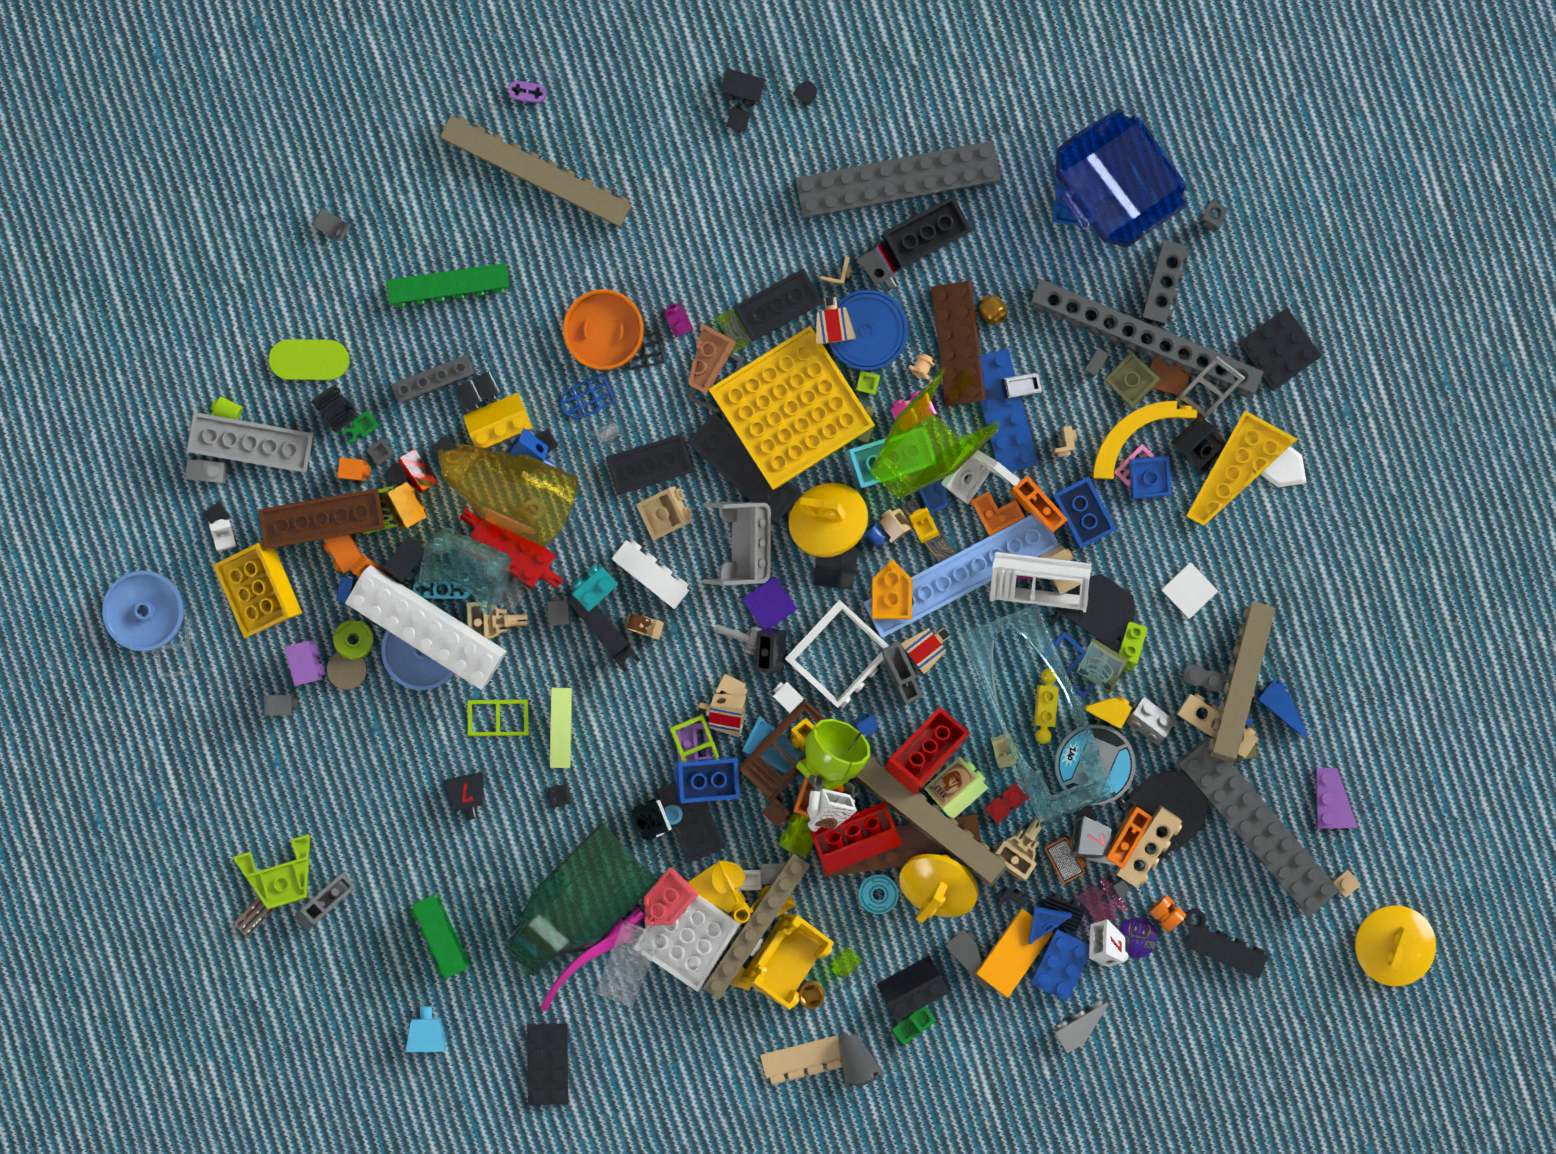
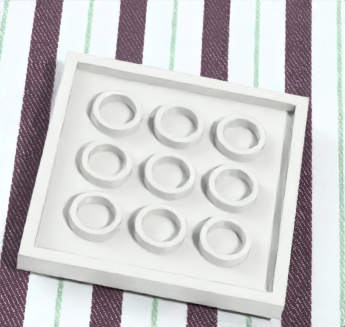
M698 895L674 924L646 926L633 948L697 992H700L742 923L735 921L733 917Z

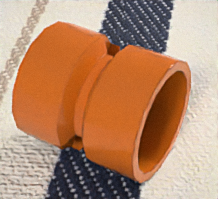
M1166 894L1148 912L1155 920H1161L1160 925L1169 933L1183 921L1186 914L1179 906L1175 907V902Z

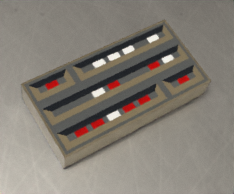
M258 897L233 924L248 938L276 908L268 910L260 897Z

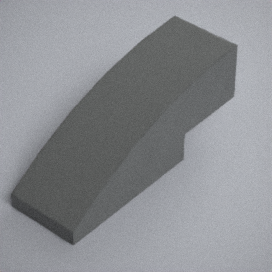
M899 641L882 649L885 666L900 705H907L923 697L915 680L917 677L901 642Z

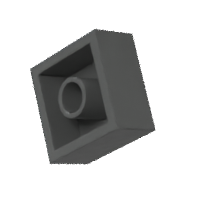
M1098 348L1085 367L1084 372L1095 377L1109 354Z

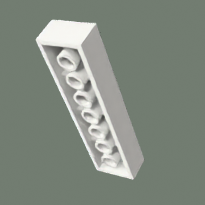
M372 565L363 571L345 602L351 608L480 690L488 684L507 652Z

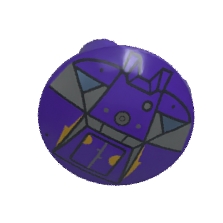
M1132 918L1126 920L1119 929L1125 937V951L1130 957H1145L1157 945V931L1154 925L1146 919Z

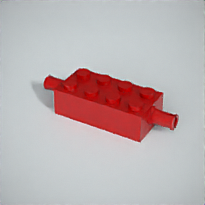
M467 508L460 515L459 519L473 528L472 534L467 539V544L532 591L538 581L542 579L556 590L561 585L564 579L549 570L556 555L493 508L481 519Z

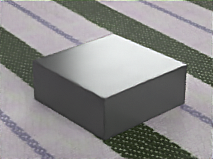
M383 438L366 450L378 466L395 454Z

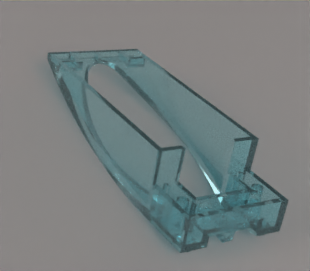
M1037 604L963 633L962 637L1040 827L1059 820L1060 817L1115 797L1116 791L1100 757L1099 746ZM1011 629L1022 635L1041 656L1061 686L1074 717L1080 747V767L1087 782L1051 796L1043 778V771L1041 769L1034 771L1014 744L1000 710L994 679L993 649L995 639L1002 630Z

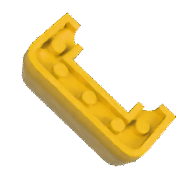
M785 913L779 918L744 971L742 980L781 1006L791 1010L799 1001V993L796 990L817 958L827 957L831 953L834 942L800 916Z

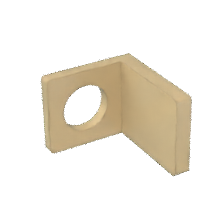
M845 256L841 280L821 276L820 281L844 286L845 278L849 279L851 267L848 266L849 257Z

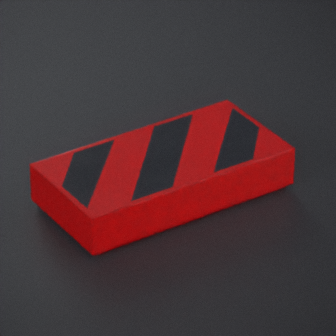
M415 449L397 460L419 493L437 483Z

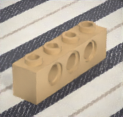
M1197 693L1194 696L1188 694L1176 715L1214 738L1213 722L1220 716L1218 707L1214 704L1211 707L1205 704V698ZM1201 707L1207 713L1204 719H1199L1196 716L1197 709ZM1247 726L1244 728L1238 755L1243 758L1247 757L1258 740V737L1255 736L1256 731Z
M1161 805L1152 816L1154 818L1124 869L1118 867L1115 871L1119 877L1136 888L1139 884L1143 885L1148 878L1147 872L1149 869L1155 868L1160 860L1158 858L1162 851L1165 852L1170 846L1171 842L1169 840L1172 835H1177L1182 828L1181 819ZM1160 826L1167 828V832L1162 836L1156 834V830ZM1148 843L1155 844L1156 847L1153 852L1145 851V846ZM1136 860L1144 861V866L1141 869L1134 868L1133 865Z

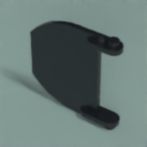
M1094 575L1089 580L1086 612L1057 607L1054 610L1056 615L1051 614L1047 621L1053 627L1062 614L1107 645L1111 650L1117 652L1122 645L1128 623H1134V597L1105 575ZM1081 584L1069 590L1067 594L1080 595Z
M1166 771L1155 774L1126 796L1127 800L1122 798L1117 802L1118 808L1121 811L1134 800L1150 816H1153L1161 805L1181 819L1182 828L1179 833L1172 835L1169 840L1171 845L1165 852L1159 855L1162 859L1165 858L1166 860L1172 856L1171 851H1178L1197 834L1203 825L1208 809V799L1182 771ZM1158 827L1163 835L1167 832L1166 827Z

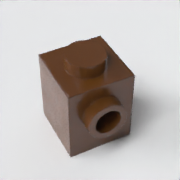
M777 798L762 811L775 826L778 824L783 826L790 819L788 816L790 811Z

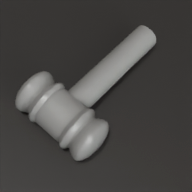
M717 624L715 632L746 642L744 651L750 655H756L757 631L762 629L752 627L750 635Z

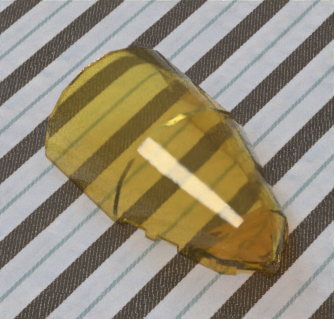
M465 444L457 445V448L452 450H439L438 460L443 480L489 523L540 546L549 544L565 525L576 498L578 477L526 454L519 453V456L507 454V451L502 450L500 453L488 451V448Z

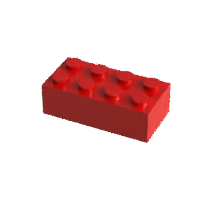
M939 707L891 756L885 770L916 795L966 743L970 732Z

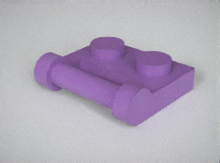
M692 723L677 730V736L683 752L698 746L697 729H703L704 743L709 741L702 723ZM711 746L704 748V757H698V751L685 756L686 760L715 758L712 756ZM678 751V761H682Z

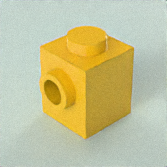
M807 718L792 728L790 735L792 745L796 749L800 748L802 752H805V742L808 733L814 727Z

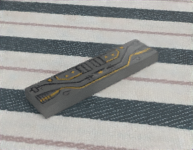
M913 498L900 509L911 523L909 516L914 511L922 508ZM938 530L940 535L924 542V544L937 561L941 562L957 554V552Z

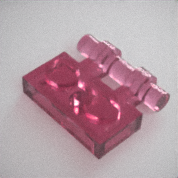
M1104 876L1099 880V883L1102 885L1099 891L1092 885L1077 897L1096 922L1106 919L1113 922L1118 918L1114 913L1115 909L1119 908L1124 913L1129 908L1124 903V898L1122 896L1119 897L1115 891L1113 883L1109 882ZM1106 893L1113 900V903L1110 905L1102 897Z

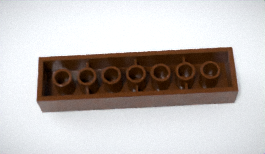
M977 814L956 816L954 819L958 822L957 826L962 830H969L974 835L973 838L980 843L981 838ZM910 823L895 825L902 844L901 846L826 874L822 862L821 867L824 878L904 866L909 859L916 855H950Z

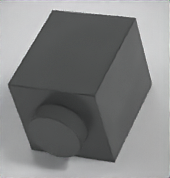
M563 597L551 598L552 602H547L549 626L570 624L568 600H564Z

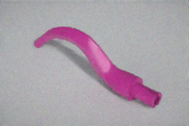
M636 907L626 919L620 918L600 941L576 957L555 980L540 1008L543 1011L548 1010L558 989L579 967L628 939L634 933L632 929L645 917V913L639 907Z

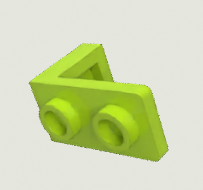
M1129 622L1118 653L1128 659L1123 669L1124 671H1133L1136 667L1148 629L1133 622Z

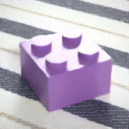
M305 641L285 647L294 686L323 680L322 675H325L323 664L318 662L317 656L320 655L317 644H314L313 641Z

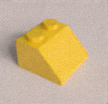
M1117 696L1116 698L1110 697L1084 705L1082 709L1121 729L1133 707L1129 706L1130 702Z

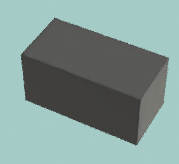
M1122 878L1113 883V887L1119 897L1130 891L1129 884Z

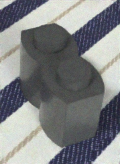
M1187 664L1184 666L1180 679L1187 684L1200 685L1206 690L1219 692L1222 691L1226 677L1219 672L1206 671L1198 665Z

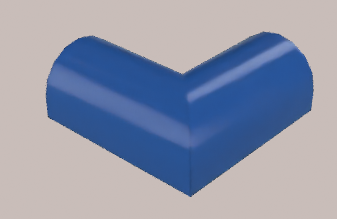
M871 712L849 723L863 735L873 734L877 729V721Z

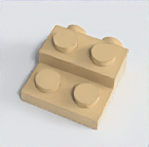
M675 486L636 504L653 541L692 523L690 519L692 518L691 510L684 506L682 502L684 499L683 493L680 489H676Z

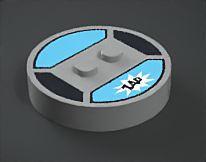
M1089 724L1072 730L1062 739L1054 757V771L1059 785L1070 797L1084 804L1102 805L1116 800L1128 789L1135 774V756L1131 745L1121 733L1104 725Z

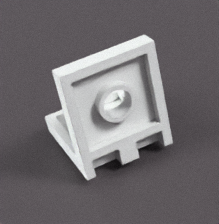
M968 444L941 484L960 500L969 504L990 472L1014 486L1019 483L1020 479L999 462Z

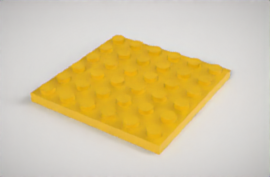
M811 326L709 388V392L772 490L777 489L875 427V424L823 344H816V333Z

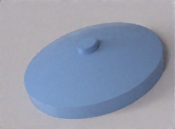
M134 571L117 579L108 589L103 601L102 616L107 631L120 645L135 651H150L166 645L176 636L183 622L184 605L180 592L168 578L152 571Z
M388 630L385 632L381 647L383 663L391 677L399 684L414 690H430L445 684L455 674Z

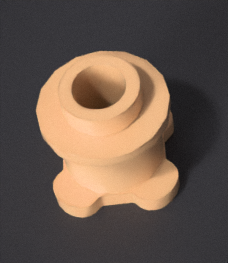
M926 354L917 355V361L914 366L909 365L908 369L915 376L929 380L930 376L927 373L935 365L932 362L933 359Z

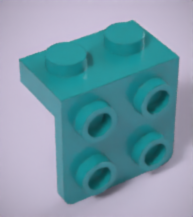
M601 563L598 565L593 564L586 571L587 575L583 579L579 577L572 583L571 592L573 596L588 612L618 585Z

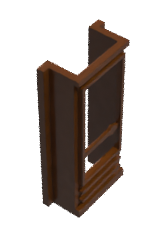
M801 701L738 767V773L740 775L744 774L766 795L765 798L770 803L800 773L796 765L799 761L806 758V754H804L795 763L793 758H790L774 743L776 739L803 711L809 714L817 723L820 720H826L807 701L805 703ZM771 745L788 760L789 764L793 765L783 777L761 757Z

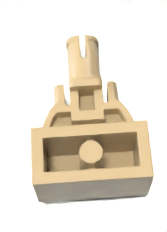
M486 601L465 602L466 626L487 639H492L500 633H507V629H499L500 627H527V621H517L527 619V614L499 615V613H507V609H498L493 605L487 604Z
M1036 816L1026 831L1019 829L1015 836L999 842L993 851L994 855L999 854L1006 860V871L1020 881L1027 880L1037 865L1034 859L1036 856L1035 848L1039 842L1035 840L1046 823L1043 820L1040 821V818Z

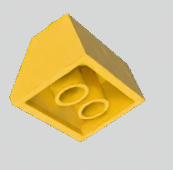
M518 392L463 416L469 435L478 453L517 437L524 428L528 431L534 429Z

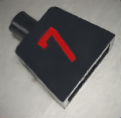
M479 772L445 779L444 782L455 810L464 809L467 820L479 818L476 806L485 804L484 773Z

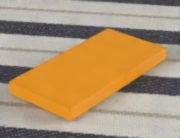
M1024 909L1018 911L975 973L1006 998L1010 996L1053 934L1051 931L1032 944H1028L1033 916Z

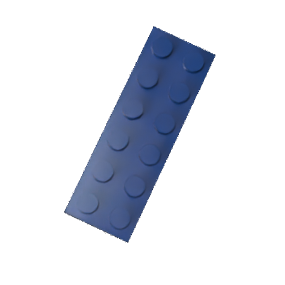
M1004 349L981 355L986 401H980L995 460L1010 472L1037 466L1038 461L1021 397L1009 399L1004 397L1001 379L1015 377L1009 350Z

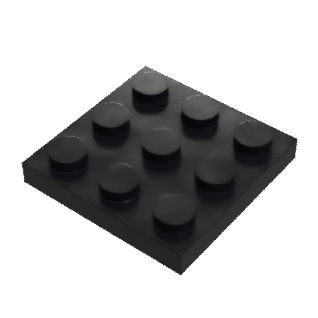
M1288 308L1282 310L1238 342V345L1254 367L1264 371L1262 378L1272 392L1322 357Z

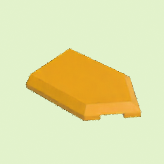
M893 559L872 578L871 619L912 620V578Z

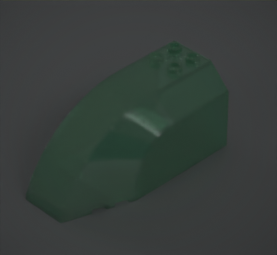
M605 820L532 891L505 946V949L532 976L592 947L661 877L659 874L653 875L606 828L605 824L607 822Z

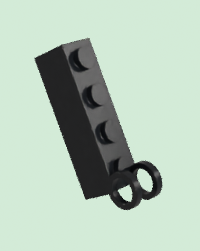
M575 597L569 601L624 672H627L628 669L623 662L630 656L637 663L640 661L633 648L598 605L588 612Z
M1193 908L1185 913L1184 921L1190 929L1183 943L1184 947L1253 977L1260 978L1268 956L1264 954L1265 950L1256 946L1253 949L1246 947L1247 942L1235 938L1234 941L1227 938L1228 934L1217 930L1216 933L1209 931L1210 926L1205 925L1207 921L1206 916L1199 909ZM1194 913L1201 915V922L1198 925L1190 924V916Z

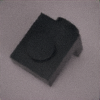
M1007 887L1004 890L1000 889L995 898L997 900L996 905L999 907L1002 906L1006 897L1022 907L1026 905L1028 900L1024 898L1026 894L1016 888L1012 891Z

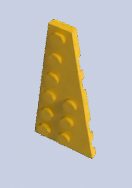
M1244 411L1190 508L1187 517L1203 526L1207 524L1298 439Z

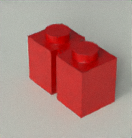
M1015 782L1000 793L1004 797L1003 799L996 796L983 807L997 824L1011 813L1009 810L1011 807L1015 810L1029 799Z

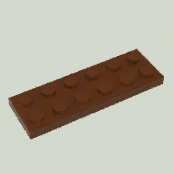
M971 281L933 286L931 291L946 406L986 401Z
M378 488L258 509L265 549L385 529Z

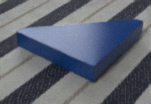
M1035 906L1028 944H1032L1043 935L1057 928L1058 925L1070 919L1072 913Z

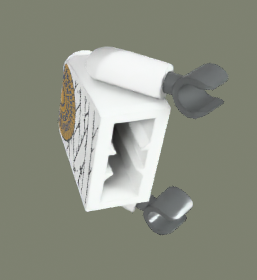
M813 775L809 776L808 782L813 786V791L810 790L807 812L811 819L808 822V827L812 831L816 832L820 827L835 829L857 811L854 805V797L860 794L858 786L848 782L844 788L848 794L827 789L819 791V788L824 784L823 778L817 775V779Z

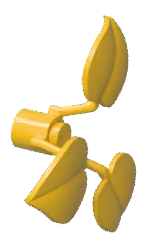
M719 861L712 870L711 878L714 888L721 894H725L730 890L733 893L735 900L734 914L729 913V915L739 923L747 922L750 919V913L754 912V908L770 886H766L761 890V898L757 899L749 908L747 903L739 902L735 888L741 887L744 883L745 873L743 869L735 863ZM791 895L776 917L795 907V902Z

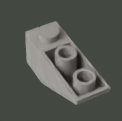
M1098 1000L1090 1005L1091 1009L1084 1012V1010H1081L1073 1015L1074 1019L1067 1022L1064 1020L1056 1025L1057 1029L1054 1032L1066 1053L1073 1051L1086 1042L1109 1005L1106 1000L1103 1002Z

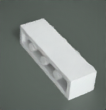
M626 540L612 557V560L675 609L690 591L687 589L689 584L680 577L678 580L672 577L671 574L673 572L665 565L662 568L655 563L657 559L649 552L646 555L640 551L642 547L634 540L631 542Z

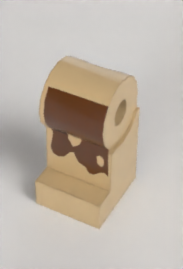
M628 613L624 628L660 640L665 622Z

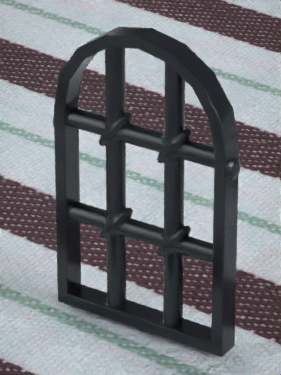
M659 332L644 334V337L657 334L658 341L645 343L643 338L641 347H643L644 354L635 356L631 360L633 362V360L645 358L646 365L632 367L630 361L628 362L629 368L620 367V369L634 370L664 364L663 347L661 346ZM659 344L660 352L647 354L646 348L648 346ZM661 355L662 362L649 364L648 358Z

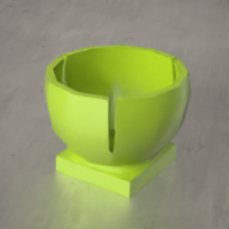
M836 719L820 720L808 733L805 742L806 758L799 761L796 768L807 779L810 775L815 776L816 779L817 775L822 777L824 784L819 788V791L821 789L833 790L848 783L850 779H853L864 768L870 758V745L863 734H860V731L850 724Z

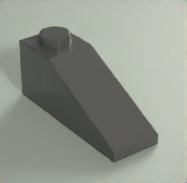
M342 872L294 917L309 931L356 888L355 885Z
M962 928L944 945L978 983L987 990L989 988L988 983L975 974L982 964L977 944L974 942L976 937L969 929L965 932Z

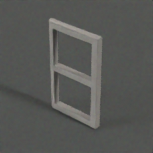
M1216 356L1178 397L1207 418L1245 377ZM1216 363L1238 378L1224 393L1203 378ZM1198 382H1201L1220 396L1207 411L1185 396Z

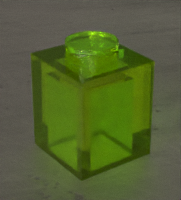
M847 946L831 962L833 966L831 970L838 977L842 975L846 978L862 962V959Z

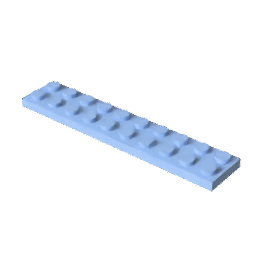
M1029 515L912 576V620L872 619L879 635L883 638L990 582L995 552L1038 557L1059 546V543L1054 533L1049 531L1032 515ZM872 598L863 602L870 617Z

